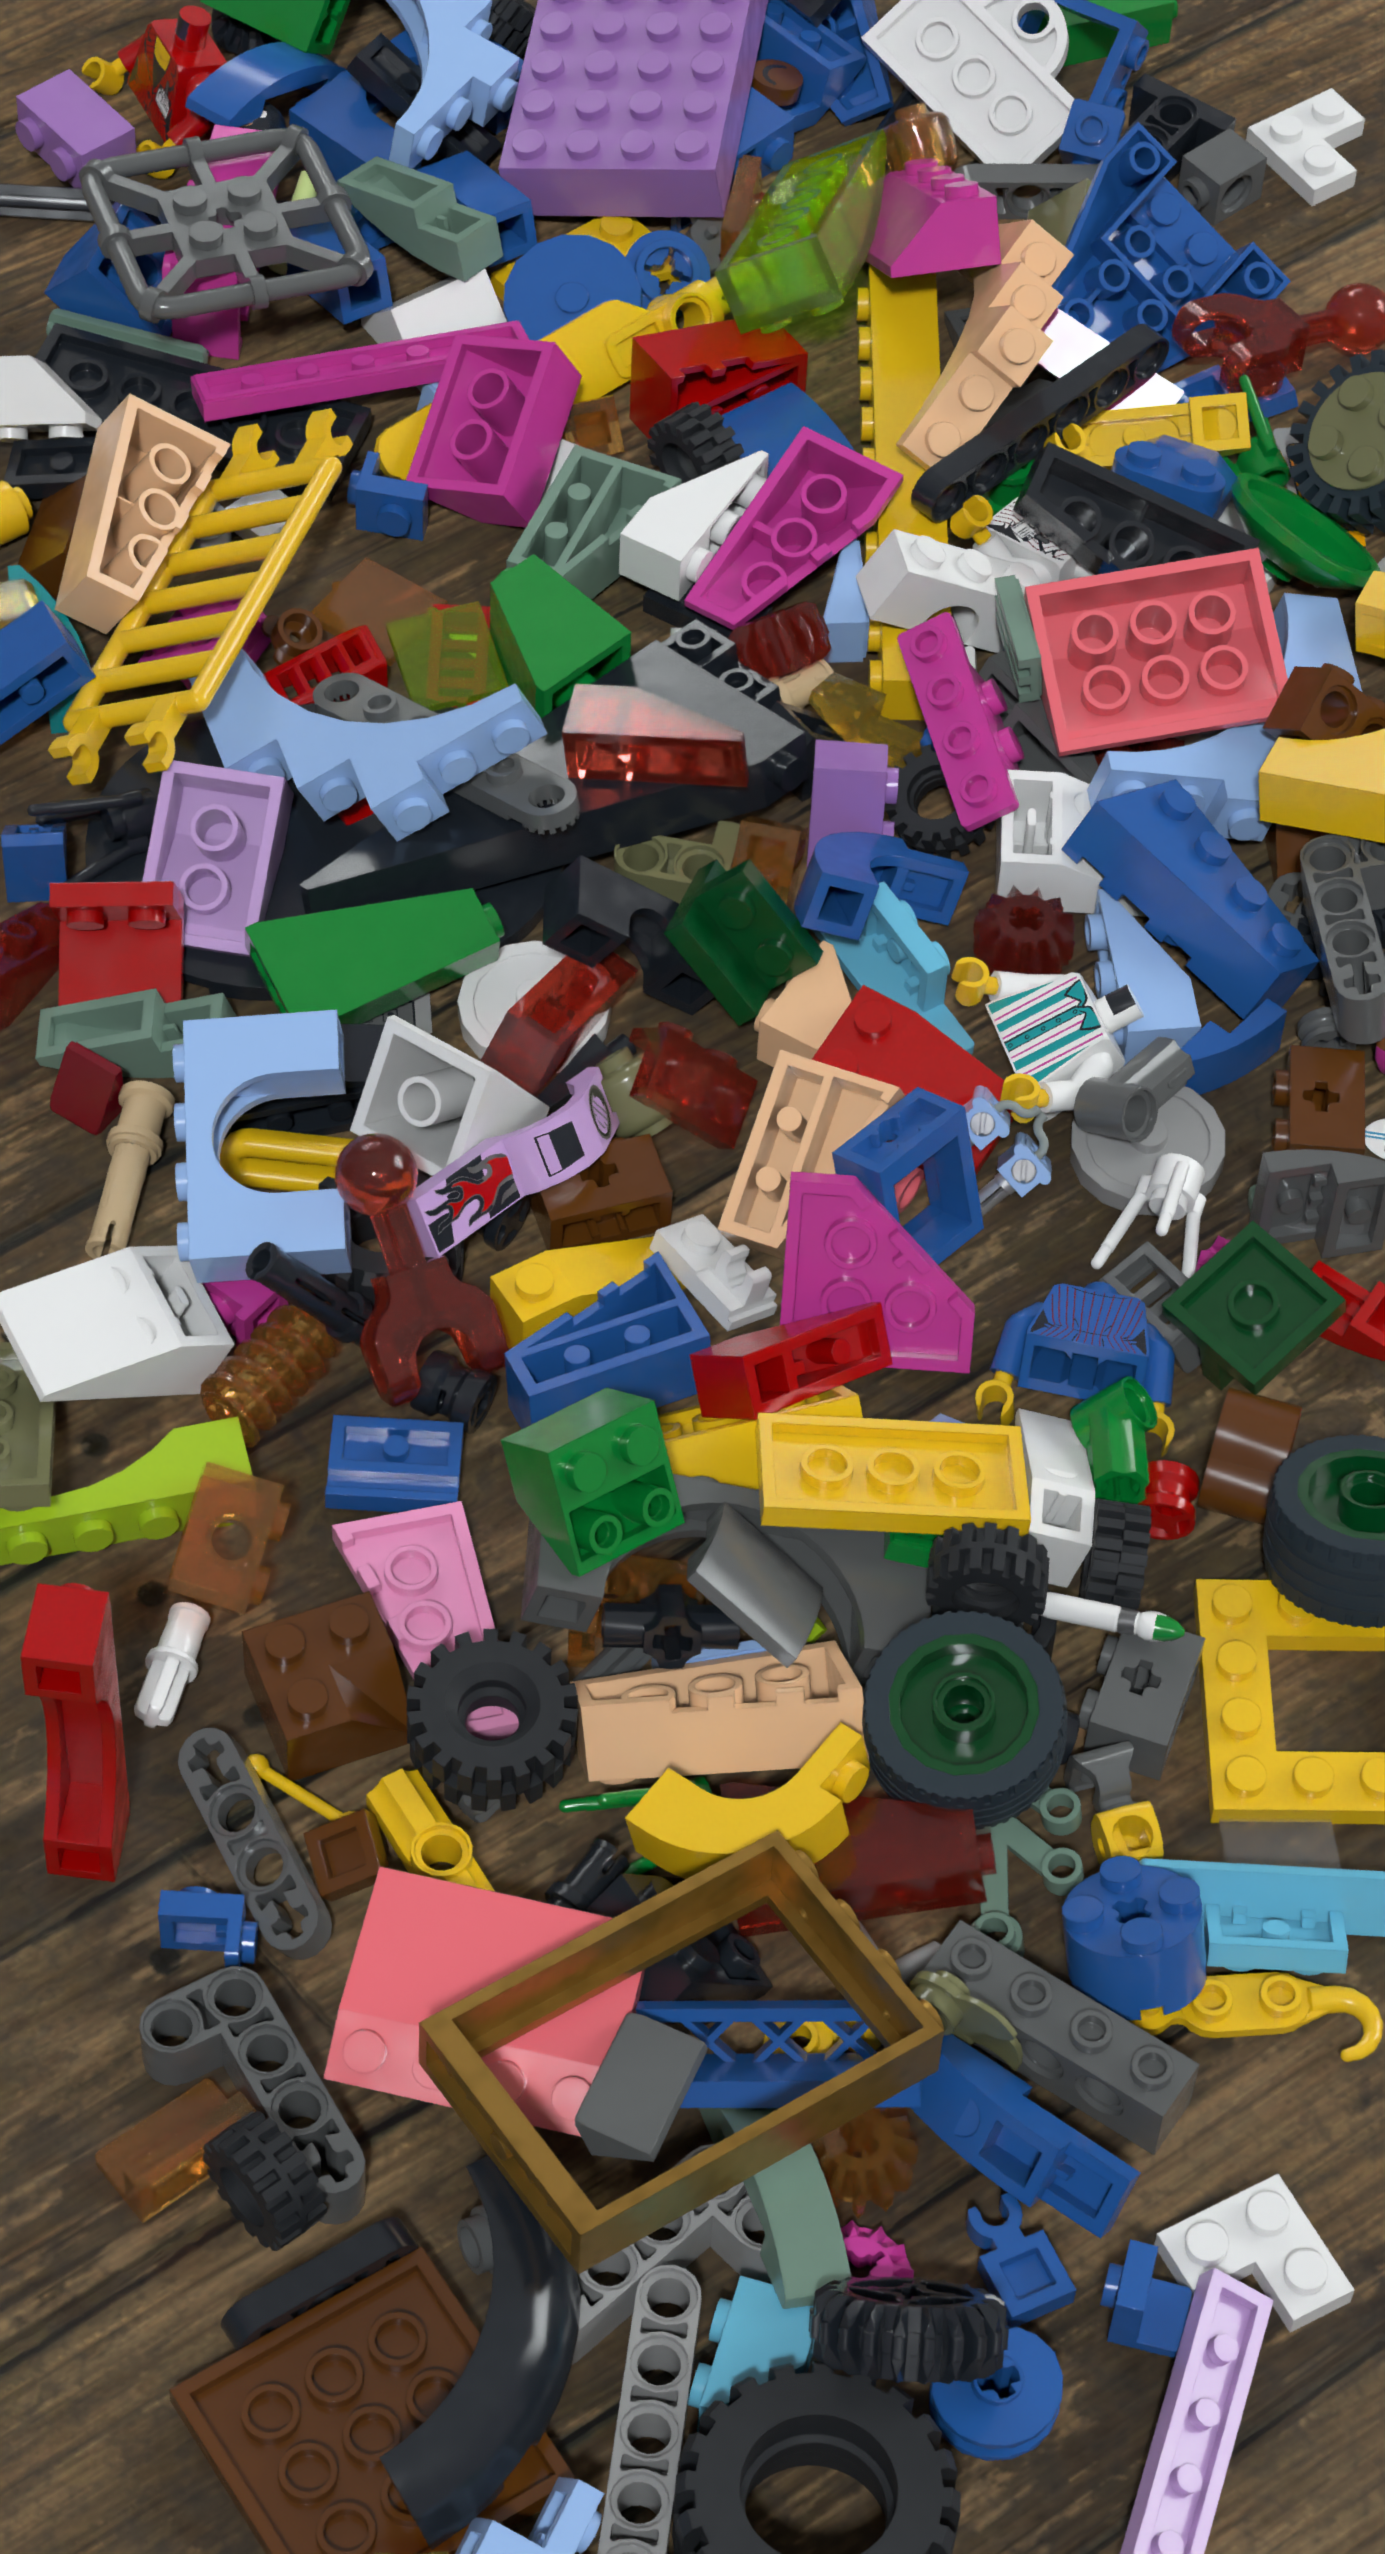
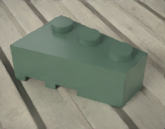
M575 445L506 560V568L515 567L535 554L592 600L621 576L619 574L620 533L650 497L681 485L682 479Z

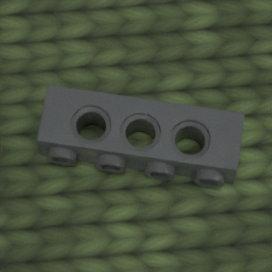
M962 1920L957 1923L923 1969V1971L933 1973L937 1970H944L955 1975L967 1986L970 1996L984 2001L1006 2017L1017 2032L1016 2038L1022 2046L1023 2058L1022 2064L1017 2070L1018 2073L1149 2153L1155 2155L1191 2103L1200 2066L1199 2063ZM975 2042L973 2043V2045L977 2048L981 2049L982 2051L991 2055L995 2059L1009 2066L1001 2057H999L990 2049Z

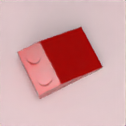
M862 985L812 1058V1060L900 1087L905 1096L919 1087L963 1106L973 1098L975 1087L981 1085L987 1087L999 1102L1001 1101L1004 1082L1001 1077L917 1012L865 985ZM1006 1109L1010 1113L1012 1123V1121L1014 1120V1118L1011 1116L1012 1110ZM997 1136L981 1151L975 1144L971 1147L976 1175L1002 1137ZM922 1163L921 1165L918 1166V1168H920L921 1170L924 1171V1167H923V1163Z

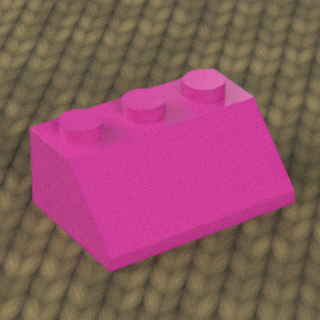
M456 333L406 481L428 484L429 500L481 523L526 528L540 504L582 375L555 342Z

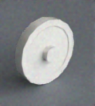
M542 941L509 944L499 948L497 961L464 977L457 1000L458 1017L463 1039L478 1058L503 1072L531 1077L560 1073L594 1033L603 1042L606 1039L612 1016L611 997L606 977L596 966L591 968L543 945Z

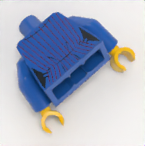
M1095 1281L1089 1283L1084 1288L1063 1283L1053 1286L1044 1302H1036L1011 1315L1006 1321L990 1367V1371L995 1373L994 1378L985 1381L976 1390V1415L980 1421L983 1416V1409L988 1403L994 1401L1004 1404L1000 1417L1001 1425L1008 1426L1014 1419L1015 1414L1014 1394L1011 1388L1013 1380H1018L1017 1387L1084 1400L1118 1380L1131 1376L1138 1380L1146 1389L1156 1408L1157 1425L1148 1432H1153L1161 1438V1457H1163L1169 1449L1175 1432L1174 1423L1170 1417L1164 1414L1165 1407L1172 1405L1175 1353L1172 1346L1157 1327L1147 1323L1145 1303L1139 1298L1119 1295L1114 1287L1105 1282Z

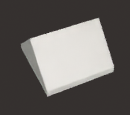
M483 269L465 282L451 276L393 302L391 307L361 318V326L378 344L507 322L486 269ZM418 385L416 387L420 391H422L423 385Z

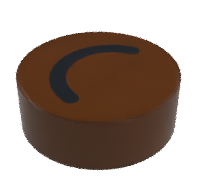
M775 59L756 61L751 87L779 107L791 105L799 99L803 76L797 68Z

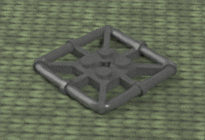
M291 124L288 128L267 129L201 141L199 136L183 138L181 145L118 155L102 160L91 159L79 171L82 194L99 231L97 242L100 250L106 258L111 259L128 300L138 311L139 317L153 324L158 323L161 319H179L250 306L254 311L266 309L269 307V302L338 290L349 286H362L373 274L374 269L369 249L350 212L352 206L351 199L344 187L337 185L319 146L309 136L307 128ZM275 151L254 176H239L231 180L216 182L207 164ZM301 160L317 193V197L277 204L272 191L294 165ZM187 167L195 186H183L174 190L162 191L126 177ZM110 200L157 216L161 225L129 230L126 226L119 223ZM331 222L345 254L293 237L290 229ZM223 225H230L234 227L224 228ZM173 250L178 263L157 287H148L135 257ZM287 262L309 271L264 279L262 274H258L256 268ZM235 272L240 283L183 294L196 279Z

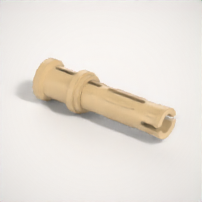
M142 1080L130 1081L120 1089L118 1099L122 1107L118 1125L111 1128L106 1139L108 1152L112 1159L90 1237L85 1245L86 1253L93 1259L101 1257L104 1243L107 1239L111 1240L108 1254L127 1247L147 1167L153 1165L162 1154L163 1141L159 1135L163 1120L170 1117L174 1110L175 1098L170 1091L153 1082Z

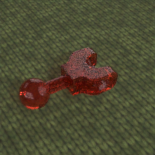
M1367 283L1348 284L1331 296L1325 310L1304 315H1298L1280 298L1257 300L1237 294H1215L1192 300L1181 307L1174 320L1172 338L1180 348L1193 358H1223L1219 384L1229 393L1242 392L1239 378L1244 373V375L1249 376L1257 397L1268 396L1277 393L1281 389L1287 374L1302 370L1307 346L1331 341L1340 350L1356 355L1367 354L1371 350L1380 348L1385 343V293L1378 287ZM1208 320L1215 322V327L1193 333L1195 328Z
M369 1133L355 1138L339 1154L335 1165L334 1179L337 1191L343 1201L354 1211L370 1216L389 1271L386 1274L370 1279L376 1300L373 1311L365 1321L360 1339L361 1352L380 1398L395 1408L409 1403L418 1395L421 1381L418 1374L416 1352L423 1337L435 1329L453 1338L462 1353L466 1365L472 1369L479 1367L492 1373L504 1368V1353L508 1351V1347L493 1300L477 1287L459 1281L452 1274L446 1256L428 1259L424 1257L406 1204L412 1197L418 1180V1169L413 1154L403 1142L388 1134Z

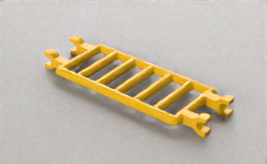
M331 408L312 412L306 424L307 441L292 464L275 467L279 457L274 450L258 453L257 442L263 432L257 423L237 429L232 440L233 456L220 478L209 481L204 491L196 499L188 513L189 517L169 545L166 556L139 602L121 619L93 666L92 670L96 677L82 686L63 718L64 728L69 734L57 737L48 749L54 759L72 756V768L67 775V779L72 786L93 781L99 768L98 751L113 727L130 724L133 725L124 736L129 746L148 743V754L142 764L146 771L153 773L168 770L175 755L174 738L187 715L203 712L210 705L342 473V464L337 457L345 456L350 451L353 443L348 435L332 438L331 427L336 419V415ZM308 484L302 495L212 512L220 501ZM286 522L280 533L190 550L195 540L199 538ZM264 560L256 572L168 588L175 576ZM242 598L236 610L145 627L151 615ZM220 637L213 650L122 666L130 653ZM197 677L190 690L99 705L105 693Z

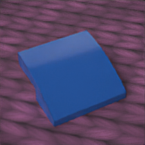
M792 382L721 415L724 418L723 427H732L736 434L731 438L735 444L741 443L744 449V453L739 455L741 459L761 450L769 454L767 478L803 426L854 450L831 418L815 401Z

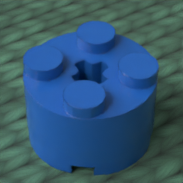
M1115 1856L1104 1861L1100 1866V1872L1084 1879L1067 1896L1062 1906V1921L1067 1970L1074 1989L1127 2021L1141 2020L1140 2010L1163 2006L1164 2015L1176 2012L1191 2003L1202 1991L1207 1980L1206 1947L1200 1887L1194 1880L1182 1877L1163 1868L1141 1865L1133 1857Z

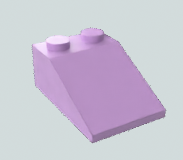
M175 760L172 761L168 770L162 772L142 881H174L184 897V947L250 957L245 948V927L265 920L284 851L294 796L285 777Z

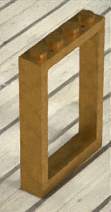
M777 1830L419 2022V2064L579 2275L937 2072L939 2069L944 2026L932 2004L925 1999L918 2000L902 1981L900 1970L892 1956L884 1949L877 1950L863 1934L852 1908L842 1899L835 1900L819 1881L818 1872L809 1856L802 1850L795 1851ZM767 1903L884 2045L885 2049L597 2210L481 2058Z

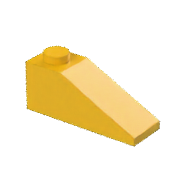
M654 1236L546 1250L490 1276L491 1324L508 1348L511 1349L567 1312L574 1317L598 1301L597 1291L612 1281L621 1286L644 1270L643 1261L654 1254L649 1249ZM673 1274L681 1289H686V1287Z

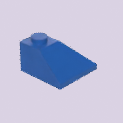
M117 202L112 205L119 223L126 226L129 230L156 225L143 211ZM94 224L64 255L44 293L60 309L169 337L172 332V319H161L158 323L153 324L139 317L138 311L128 300L111 259L106 258L100 250L97 242L99 231L96 224ZM165 251L135 257L148 287H157L162 281Z

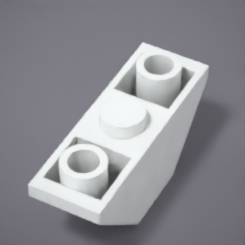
M30 355L0 356V442L14 443V441L28 440V432H49V439L82 438L83 431H97L101 425V418L46 363Z

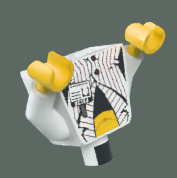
M1073 423L1065 427L1062 432L1068 449L1063 446L1056 432L1050 435L1044 443V447L1050 442L1078 455L1085 448L1086 436L1080 426ZM974 495L965 501L963 508L951 517L950 528L952 532L959 538L969 539L972 537L975 541L972 547L974 550L1002 560L1021 562L1033 568L1039 579V584L1094 575L1015 512L1013 507L1017 498L993 516L992 506L988 500L980 495Z

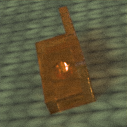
M204 2079L99 2150L95 2155L96 2165L142 2223H144L210 2177L207 2171L210 2167L203 2159V2154L205 2153L203 2150L204 2145L250 2112L254 2111L255 2113L256 2109L241 2091L227 2099L212 2080Z

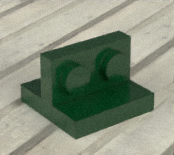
M717 859L698 869L664 932V935L738 1026L758 1016L771 989L817 965L824 952L809 932L801 926L797 917L750 859L728 871L723 868Z
M1253 1220L1161 1304L1163 1316L1200 1348L1202 1372L1211 1383L1222 1391L1233 1379H1236L1252 1394H1258L1346 1312V1300Z

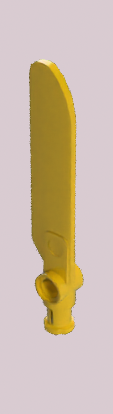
M733 259L724 264L723 272L704 282L697 279L673 294L658 296L649 303L647 309L619 300L606 301L539 339L538 341L555 342L582 375L569 416L631 380L632 337L678 329L675 321L678 308H680L684 316L683 328L724 321V316L743 305L749 308L758 303L760 300V288L753 272L741 260ZM432 402L385 429L377 437L374 452L380 453V469L384 475L406 481Z

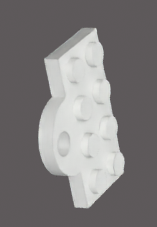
M900 0L861 37L864 46L941 124L950 121V124L946 125L945 128L952 133L980 164H1040L1060 146L1072 102L1075 99L1054 79L1065 63L1069 48L1066 21L1061 9L1054 0ZM1031 10H1040L1049 16L1047 27L1037 34L1025 33L1019 27L1021 17Z

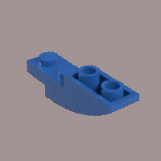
M953 2034L944 2035L939 2069L923 2079L921 2107L910 2108L962 2158L1029 2208L1041 2199L1101 2239L1112 2229L1141 2172L1029 2100L1027 2097L1032 2089L1031 2085Z

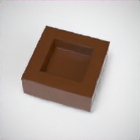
M366 1809L359 1810L303 1833L319 1894L330 1902L373 1886L379 1867L390 1868L376 1816Z

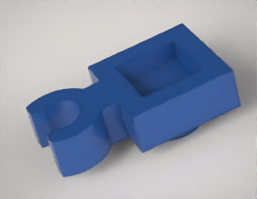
M1006 2193L1001 2195L999 2204L1000 2213L1006 2221L1004 2224L991 2226L985 2223L981 2213L975 2206L968 2209L966 2231L975 2245L990 2251L979 2256L977 2270L990 2294H994L1004 2301V2307L1007 2308V2326L1010 2329L1073 2303L1076 2288L1044 2230L1024 2237L1020 2230L1022 2222L1021 2206L1014 2196Z

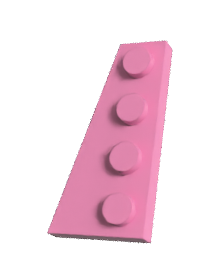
M462 1501L332 1525V1540L363 1593L370 1591L390 1640L413 1680L414 1672L421 1662L431 1667V1651L441 1643L449 1652L455 1650V1636L469 1631L472 1643L483 1641V1629H495ZM486 1706L468 1714L465 1726L467 1731L473 1736L483 1740L495 1741L505 1739L516 1733L519 1721L517 1716L508 1709L498 1706Z

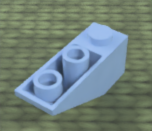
M1097 889L1094 914H1087L1084 920L1088 951L1097 950L1099 962H1096L1094 967L1097 997L1101 998L1128 984L1144 1014V1017L1113 1032L1125 1059L1124 1066L1157 1037L1174 1039L1181 1048L1201 1030L1191 978L1119 901H1116L1104 889Z

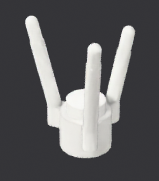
M1168 1153L1158 1157L1153 1174L1140 1176L1133 1197L1091 1260V1266L1094 1269H1100L1104 1265L1145 1202L1149 1201V1208L1159 1216L1156 1226V1233L1159 1236H1165L1168 1233L1172 1220L1181 1219L1186 1215L1182 1273L1188 1278L1194 1275L1197 1264L1200 1218L1206 1202V1197L1199 1193L1205 1176L1203 1167L1194 1159L1182 1154Z

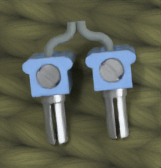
M981 1085L975 1087L973 1098L963 1105L966 1110L971 1147L975 1144L981 1151L997 1136L1005 1138L1009 1135L1011 1118L1010 1113L1006 1109L1012 1110L1018 1116L1024 1118H1034L1037 1116L1034 1120L1033 1130L1039 1141L1038 1146L1028 1134L1019 1132L1015 1135L1014 1144L998 1157L997 1170L999 1173L978 1192L980 1203H982L981 1212L983 1217L1004 1198L1015 1191L1023 1197L1039 1183L1043 1185L1049 1184L1051 1181L1052 1165L1051 1160L1046 1156L1049 1142L1042 1127L1048 1118L1037 1105L1031 1109H1025L1017 1102L1011 1100L999 1102L987 1087Z

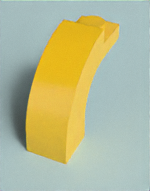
M840 1723L790 1781L768 1794L754 1798L731 1799L716 1796L701 1789L668 1768L625 1817L635 1851L671 1874L687 1879L778 1830L795 1851L802 1850L809 1856L813 1864L817 1863L837 1848L850 1834L842 1803L852 1802L861 1793L868 1780L870 1766L863 1736Z

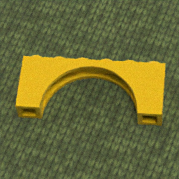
M1373 571L1355 602L1356 651L1384 659L1385 572ZM1385 728L1359 736L1330 740H1302L1278 737L1259 770L1260 821L1385 843Z

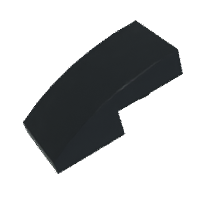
M697 619L662 642L665 646L770 710L776 701L781 702L778 685L738 661L736 643Z

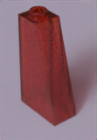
M734 1782L720 1784L721 1797L731 1799L754 1798L780 1788ZM857 1796L850 1803H842L850 1834L837 1848L814 1864L819 1875V1881L835 1900L842 1899L852 1908L858 1921L987 1902L984 1876L997 1874L991 1833L978 1834L973 1809H945L926 1803ZM767 1903L736 1919L742 1937L789 1931Z

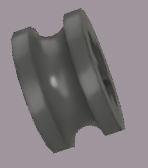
M1321 1007L1312 1010L1298 1022L1297 1032L1302 1041L1301 1046L1356 1049V1043L1347 1041L1338 1032L1331 1007Z

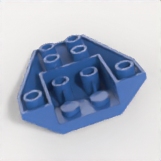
M1137 122L1099 163L1065 244V247L1074 256L1051 287L1064 297L1058 305V309L1110 343L1138 324H1147L1169 341V351L1163 365L1156 372L1159 373L1257 320L1290 283V280L1254 242L1235 251L1164 177L1177 161L1140 122Z

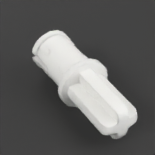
M178 1602L171 1606L168 1621L158 1646L150 1649L145 1658L148 1672L136 1701L134 1712L135 1716L144 1720V1725L149 1728L155 1729L157 1725L168 1726L172 1723L186 1684L193 1682L198 1674V1664L195 1660L203 1636L209 1628L211 1617L207 1611L196 1604Z

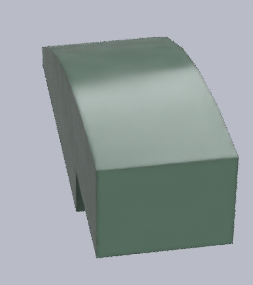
M375 156L337 181V184L344 187L347 191L352 205L380 231L413 256L443 273L465 282L503 257L496 217L458 204L454 186L451 182Z
M156 988L40 1009L35 1059L40 1066L59 1069L66 1046L73 1041L119 1066L122 1069V1077L175 1078L172 1049L174 1044H183V1020L237 1016L224 993L164 1003Z

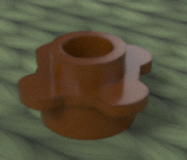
M291 608L284 611L280 617L269 615L261 625L262 633L270 638L275 649L273 659L278 665L324 643L321 640L323 629L319 619L306 609ZM290 635L298 638L299 642H293L290 639Z

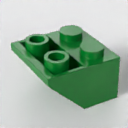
M606 1387L501 1439L517 1503L571 1575L580 1577L685 1523L653 1399Z

